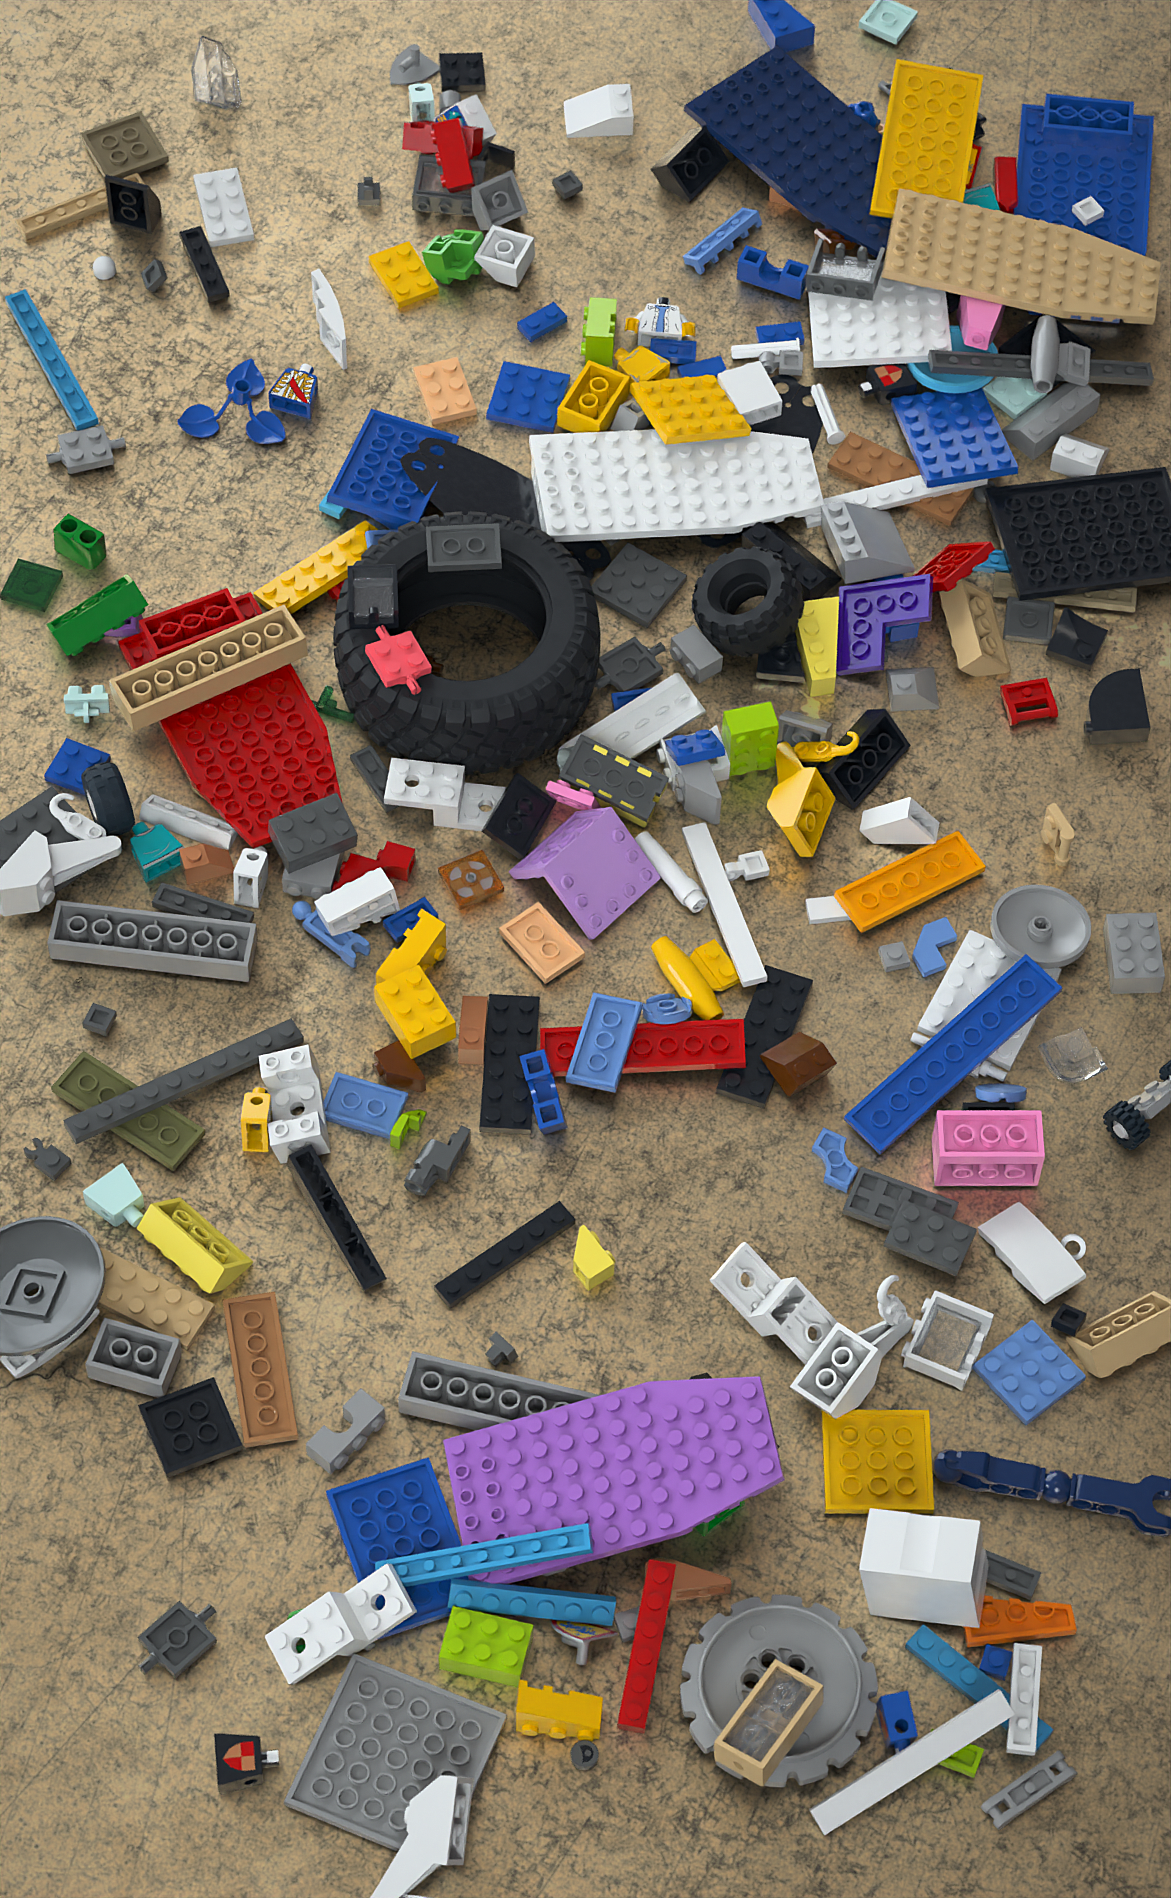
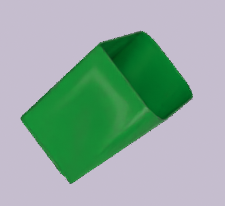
M69 513L53 529L55 551L81 566L92 570L97 568L106 558L104 533ZM80 537L83 538V539H85L86 541H88V542H90V543H84V542H82V541L80 540Z

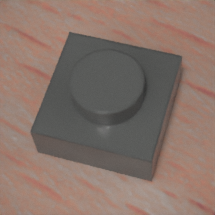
M571 170L552 179V186L563 199L583 191V184Z
M154 259L141 272L146 289L151 292H155L168 278L162 261Z
M93 1003L82 1023L83 1028L107 1036L117 1017V1013L113 1009Z

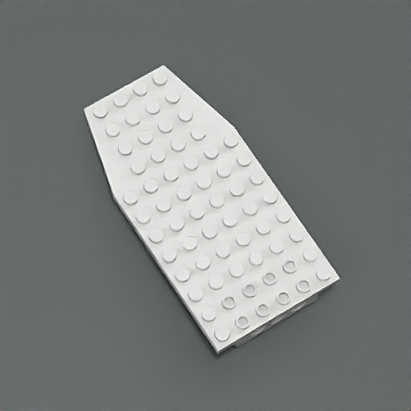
M655 429L529 435L532 456L531 475L541 530L553 537L555 542L742 532L743 528L754 526L758 522L774 521L779 523L790 516L799 518L820 512L821 505H824L809 439L751 431L750 436L665 445Z

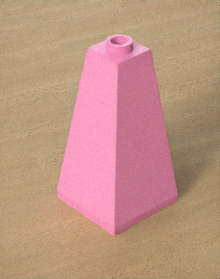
M961 295L956 317L964 344L987 351L1001 326L1005 305Z

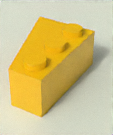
M421 909L417 914L420 920L413 930L407 928L403 934L407 937L398 950L393 948L376 972V985L417 965H420L425 975L428 976L435 962L441 961L447 953L446 924Z

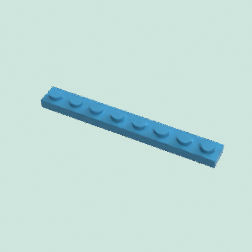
M24 289L5 296V302L76 430H84L99 424L96 413L27 290Z
M586 1523L375 1562V1569L377 1571L386 1564H392L403 1586L408 1587L593 1553L591 1526Z

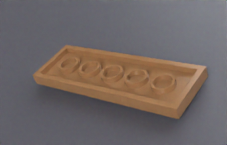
M851 431L832 456L827 468L867 487L921 475L916 462ZM969 488L937 497H927L905 505L951 526L972 496L973 489Z
M275 1291L222 1299L245 1448L297 1440L298 1433Z

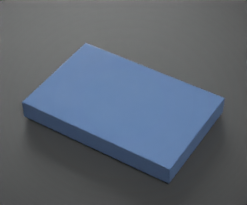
M335 1072L324 1099L326 1121L390 1139V1132L402 1115L409 1095L401 1090Z

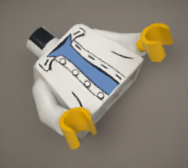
M666 297L658 298L656 304H647L645 311L640 312L635 318H626L624 331L630 330L638 333V346L647 347L651 345V338L682 340V337L696 336L695 323L688 322L686 317L680 314L679 307L670 305V300Z

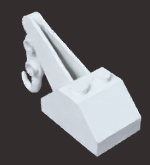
M66 793L56 795L50 801L49 808L51 813L61 822L68 833L77 837L80 841L48 845L47 837L34 831L0 868V914L2 916L39 912L54 899V886L120 855L122 852L120 838L117 836H106V831L102 826L80 813H72L60 809L58 803L61 800H74V796Z
M891 1275L886 1278L877 1292V1307L884 1321L856 1334L837 1322L790 1386L794 1392L834 1419L859 1407L875 1385L882 1357L911 1330L914 1324V1320L907 1316L906 1307L899 1298L893 1294L887 1295L889 1286L894 1281H899L897 1275Z
M441 1775L410 1800V1805L407 1806L404 1815V1821L407 1824L406 1830L409 1835L370 1898H431L410 1895L408 1893L438 1866L464 1864L474 1778Z

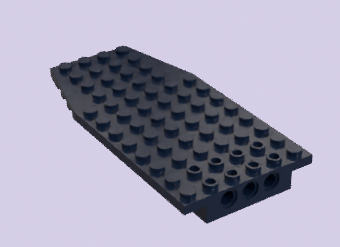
M778 46L774 47L685 104V113L700 126L706 125L709 133L807 219L814 223L818 221L825 225V229H832L845 236L844 240H849L866 247L868 253L876 258L881 247L885 248L886 254L892 219L870 215L883 136L864 119L855 115L849 106Z

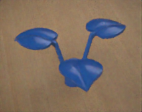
M252 358L240 363L228 374L226 386L232 394L228 395L227 400L217 415L214 416V412L210 407L196 404L187 408L177 420L180 428L194 437L207 438L213 436L219 430V424L216 420L222 416L229 403L233 401L237 405L247 404L249 415L252 420L246 424V433L251 440L260 444H272L282 442L285 439L284 426L276 415L268 411H261L257 416L253 413L252 399L250 397L257 396L264 390L265 381Z

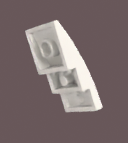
M317 269L311 272L313 303L316 305V318L320 327V340L344 370L347 369V353L343 317L330 284L321 270Z
M1020 1202L978 1226L979 1235L995 1248L996 1256L1012 1269L1013 1277L1044 1304L1086 1279L1085 1272L1070 1253L1039 1219Z

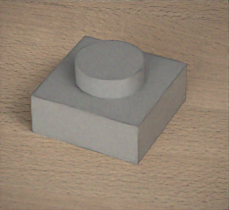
M903 941L878 948L885 972L910 967V960Z
M640 1606L614 1614L613 1619L622 1643L634 1640Z

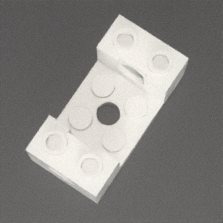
M309 1045L260 1055L261 1078L271 1095L273 1122L267 1123L270 1146L280 1164L287 1163L288 1155L310 1144L317 1155L331 1153L319 1065ZM301 1106L305 1108L302 1114L298 1116L292 1115L296 1107Z

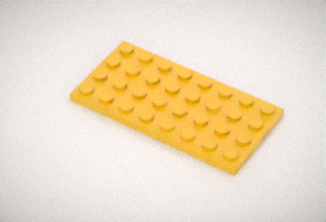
M896 59L870 215L892 219L899 188L963 203L983 75Z

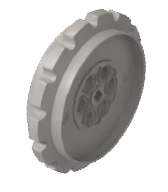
M772 1595L771 1602L763 1603L758 1596L744 1599L731 1605L730 1616H724L721 1613L713 1616L699 1630L698 1638L702 1643H692L689 1646L681 1673L683 1677L689 1679V1681L680 1684L682 1713L684 1717L694 1719L690 1723L689 1732L700 1749L705 1754L714 1752L715 1740L753 1690L747 1688L744 1683L753 1681L757 1684L768 1670L762 1663L765 1661L773 1662L776 1659L789 1667H800L803 1670L802 1674L822 1684L823 1704L764 1786L785 1787L789 1778L796 1779L799 1785H805L825 1778L828 1774L827 1766L830 1764L835 1765L837 1768L843 1767L860 1748V1741L856 1737L868 1736L877 1705L869 1700V1698L876 1697L878 1692L875 1666L873 1663H867L862 1660L866 1657L868 1650L857 1632L852 1627L840 1628V1616L827 1607L814 1603L812 1607L806 1608L802 1605V1598L790 1595ZM756 1715L752 1717V1719L755 1721H757V1719L759 1718ZM716 1761L717 1766L739 1779L744 1777Z

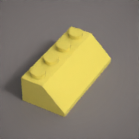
M181 1197L150 1204L136 1228L148 1242L156 1245L166 1258L173 1260L184 1274L191 1276L205 1292L214 1293L225 1290L253 1263L246 1254Z

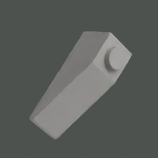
M632 398L619 406L611 429L613 431L645 430L651 422L636 400Z

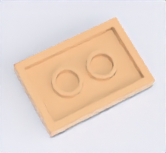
M457 357L413 367V374L432 425L477 415V408Z
M539 902L499 928V934L545 984L585 958L583 949Z

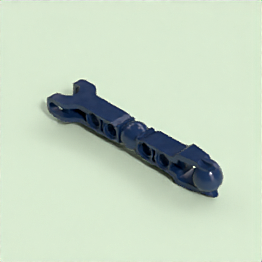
M945 1449L939 1452L932 1462L933 1475L938 1480L944 1483H952L955 1486L973 1492H993L1040 1500L1042 1496L1047 1502L1052 1504H1061L1067 1501L1066 1506L1129 1519L1133 1526L1145 1535L1159 1537L1171 1535V1517L1157 1512L1153 1507V1501L1171 1500L1170 1478L1150 1475L1136 1484L1084 1474L1077 1475L1075 1473L1070 1478L1066 1472L1061 1470H1050L1046 1473V1468L1044 1467L1041 1468L1033 1464L990 1456L987 1452H958L953 1449Z

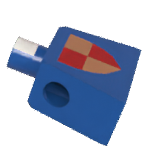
M908 1690L880 1696L876 1703V1715L885 1747H895L896 1754L910 1746L918 1737ZM895 1728L901 1729L903 1733L897 1732Z

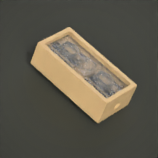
M775 1659L715 1740V1760L763 1787L822 1706L823 1685Z

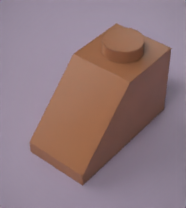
M204 843L179 849L180 864L187 885L226 876L234 872V866L228 850Z

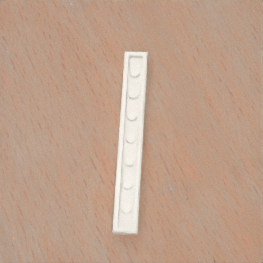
M706 823L683 827V838L742 986L747 987L767 982V974Z
M998 1689L810 1808L809 1811L822 1833L826 1835L1015 1714L1001 1690Z

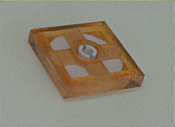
M483 849L438 868V874L459 910L504 892V886Z

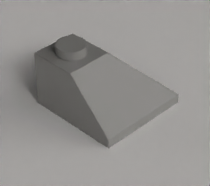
M934 667L886 669L891 712L939 709Z

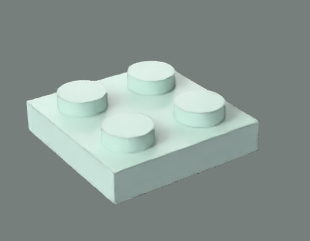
M876 0L859 21L858 28L893 44H897L917 19L918 11L894 0Z
M997 377L983 388L986 398L1014 420L1047 396V393H1039L1034 389L1033 379Z

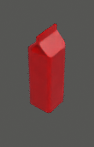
M996 156L993 164L994 195L1000 211L1013 214L1014 208L1018 206L1016 157Z

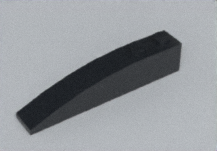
M310 1144L288 1155L286 1164L327 1237L363 1292L387 1280L313 1146Z

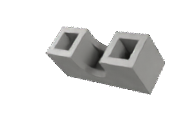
M361 1388L342 1406L343 1418L352 1425L350 1429L343 1433H335L324 1425L306 1443L307 1455L329 1474H332L336 1469H341L347 1463L348 1456L354 1450H360L366 1443L367 1437L373 1431L377 1432L385 1423V1407Z

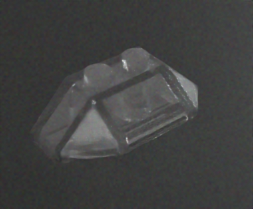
M201 36L191 66L195 101L223 110L239 107L242 101L236 67L223 50L224 47L221 42Z

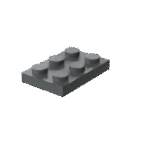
M499 523L426 527L428 572L502 569Z
M904 1200L885 1239L884 1247L957 1276L977 1229Z

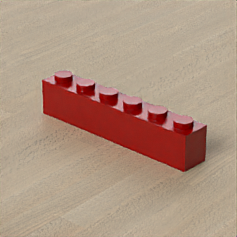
M649 1559L617 1729L644 1734L677 1564Z

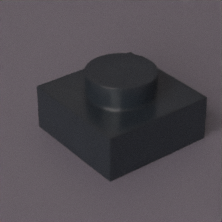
M1063 1303L1053 1317L1051 1327L1075 1337L1086 1321L1087 1313Z

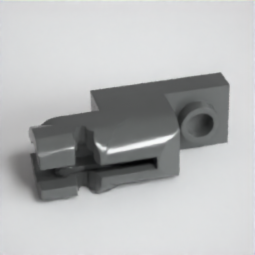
M461 1125L457 1134L452 1133L448 1145L438 1140L430 1139L413 1162V1169L409 1170L404 1179V1187L416 1195L424 1196L437 1179L448 1182L471 1142V1129Z

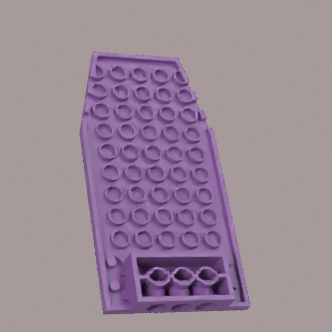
M760 1376L649 1381L443 1440L463 1546L586 1523L591 1526L593 1553L468 1575L471 1581L489 1582L491 1584H510L683 1536L693 1531V1527L715 1519V1515L728 1508L731 1510L740 1505L739 1502L750 1496L755 1497L785 1480L764 1386Z

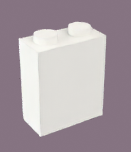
M760 360L731 370H725L718 374V384L725 391L731 403L734 404L738 413L743 415L749 425L781 415L782 399Z

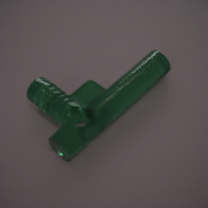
M325 686L318 702L311 700L317 712L350 723L354 722L353 713L336 708L337 701L330 699L334 691L331 686Z

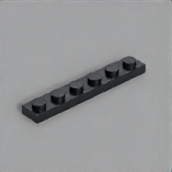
M558 1201L434 1285V1291L451 1309L575 1224L576 1219Z

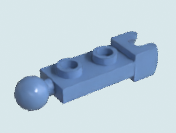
M302 900L297 901L293 905L292 913L294 917L299 920H305L302 922L303 928L341 956V960L350 967H357V952L365 956L370 954L371 947L369 942L358 933L355 934L352 931L331 936L318 916L317 910L312 912L308 902Z

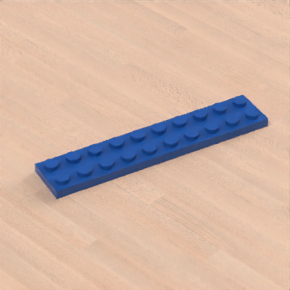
M1025 954L844 1116V1120L876 1152L882 1154L1060 994L1062 987Z

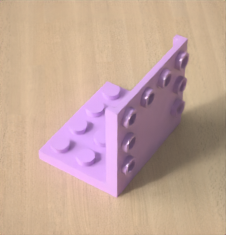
M612 807L576 811L509 871L513 879L527 880L534 877L537 879L545 877L589 940L595 939L661 878Z

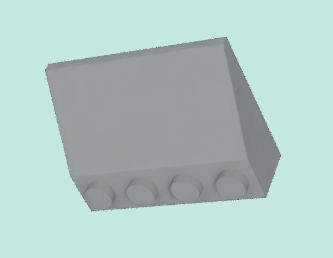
M833 502L821 505V529L845 584L915 572V567L889 512L848 502Z

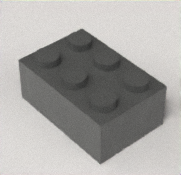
M338 793L268 821V833L288 874L357 847L358 834Z

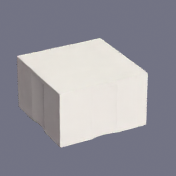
M870 1508L859 1568L870 1615L979 1628L989 1568L986 1551L982 1546L983 1533L981 1522Z

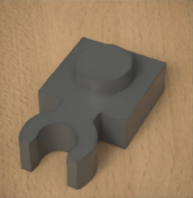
M34 1137L33 1144L38 1148L32 1151L25 1147L24 1154L27 1158L35 1160L34 1165L38 1170L55 1181L69 1167L71 1158L52 1144L45 1149L42 1141Z

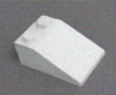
M630 84L606 85L564 102L567 138L633 135V108Z

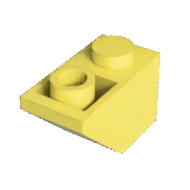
M582 1225L578 1233L573 1260V1272L589 1291L614 1275L615 1259L609 1250L605 1251L601 1247L596 1233L589 1231L585 1225Z

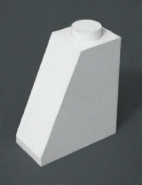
M911 797L863 811L860 824V832L873 844H934L937 840L939 822Z

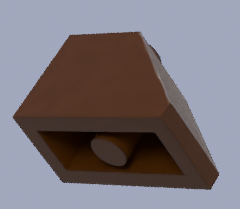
M399 1040L374 1052L373 1070L378 1077L382 1076L387 1085L420 1093L426 1091L425 1076L414 1059L409 1057Z

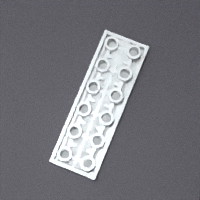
M675 673L569 740L558 751L562 748L575 746L582 734L634 759L659 743L660 738L664 740L706 713V710L680 674Z

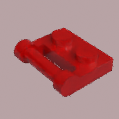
M1047 677L1000 686V694L1010 726L1018 725L1022 721L1049 717L1050 719L1058 718V708ZM1045 703L1047 706L1046 708L1018 713L1016 711L1017 708Z

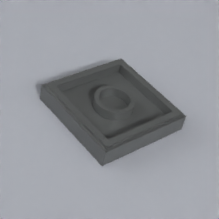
M1008 596L1003 640L1049 645L1052 636L1055 602L1033 599L1019 601L1017 597Z

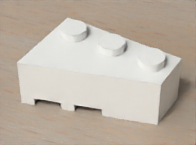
M381 867L367 872L364 876L348 882L341 888L325 894L314 901L318 916L331 936L358 929L361 923L372 920L374 924L381 922V917L400 911L395 889Z

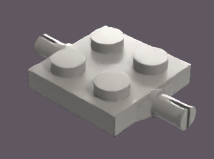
M102 425L58 435L60 452L46 454L48 464L62 461L67 468L68 474L114 464L112 449L126 447L124 437L110 440L106 436Z

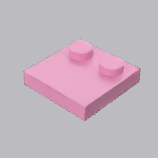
M557 780L556 783L549 781L545 789L550 797L557 802L578 810L601 808L595 797H593L592 792L582 788L576 791L571 789V785L564 781Z

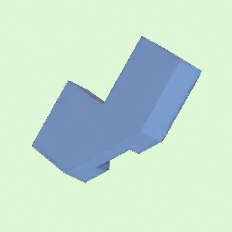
M947 917L924 925L917 941L912 959L923 978L946 969L947 964L937 948L957 941V934Z

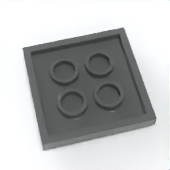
M627 543L591 587L597 601L648 628L685 584L687 575Z

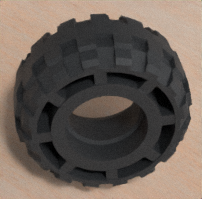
M753 546L751 549H746L745 547L736 548L732 553L720 555L717 561L713 564L709 563L703 570V576L697 579L694 586L692 611L702 634L720 652L732 656L737 654L741 657H752L756 653H760V655L770 652L769 649L776 645L779 647L786 641L785 638L790 633H794L798 627V619L802 618L804 609L802 596L804 592L793 568L786 562L783 556L762 547ZM756 596H766L752 610L734 615L738 607L746 600Z

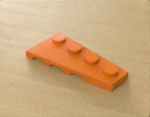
M984 1595L979 1628L963 1626L967 1647L1075 1635L1077 1631L1071 1604L1042 1601L1029 1603L1020 1602V1599L1009 1598V1600L993 1599V1596Z

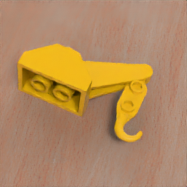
M847 732V735L852 737L853 740L846 746H838L829 741H802L794 747H791L788 742L777 744L776 767L778 785L774 787L771 797L768 799L767 808L800 857H813L836 799L817 768H804L801 762H827L833 757L852 753L859 744V736L855 732Z

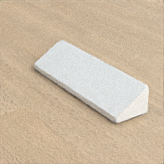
M153 794L141 804L140 820L153 825L161 824L169 831L204 844L229 850L238 835L226 821Z

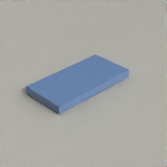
M593 992L566 1075L567 1083L616 1093L643 1008L642 1002Z

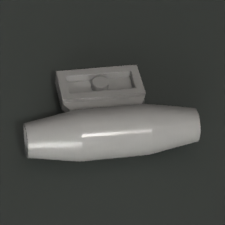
M1044 315L1038 319L1032 338L1030 368L1034 389L1039 393L1050 392L1057 373L1065 381L1083 387L1089 382L1090 348L1072 342L1060 344L1056 319L1050 315Z

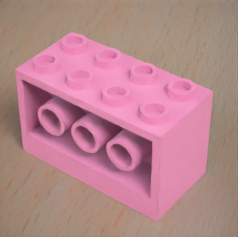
M937 1110L932 1136L934 1186H1038L1045 1158L1041 1110Z

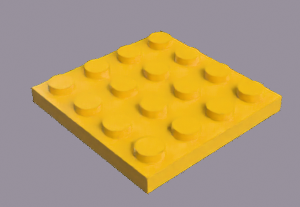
M714 375L631 383L630 393L665 445L750 436L751 427L743 415L738 413Z
M851 1410L837 1419L822 1411L825 1513L869 1514L870 1508L912 1514L934 1513L929 1410Z

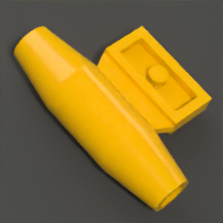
M667 936L656 940L652 944L651 949L663 974L682 998L683 996L690 999L693 1011L702 1020H720L724 1016V1012L713 991L722 992L741 981L733 962L718 942L713 939L695 948L690 957H688Z

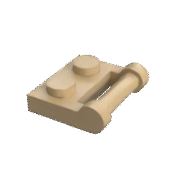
M1053 803L1046 808L1041 837L1056 854L1055 862L1060 866H1066L1070 861L1069 849L1071 842L1075 838V831L1058 805Z

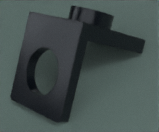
M487 142L477 160L486 161V164L488 161L513 169L515 166V151Z

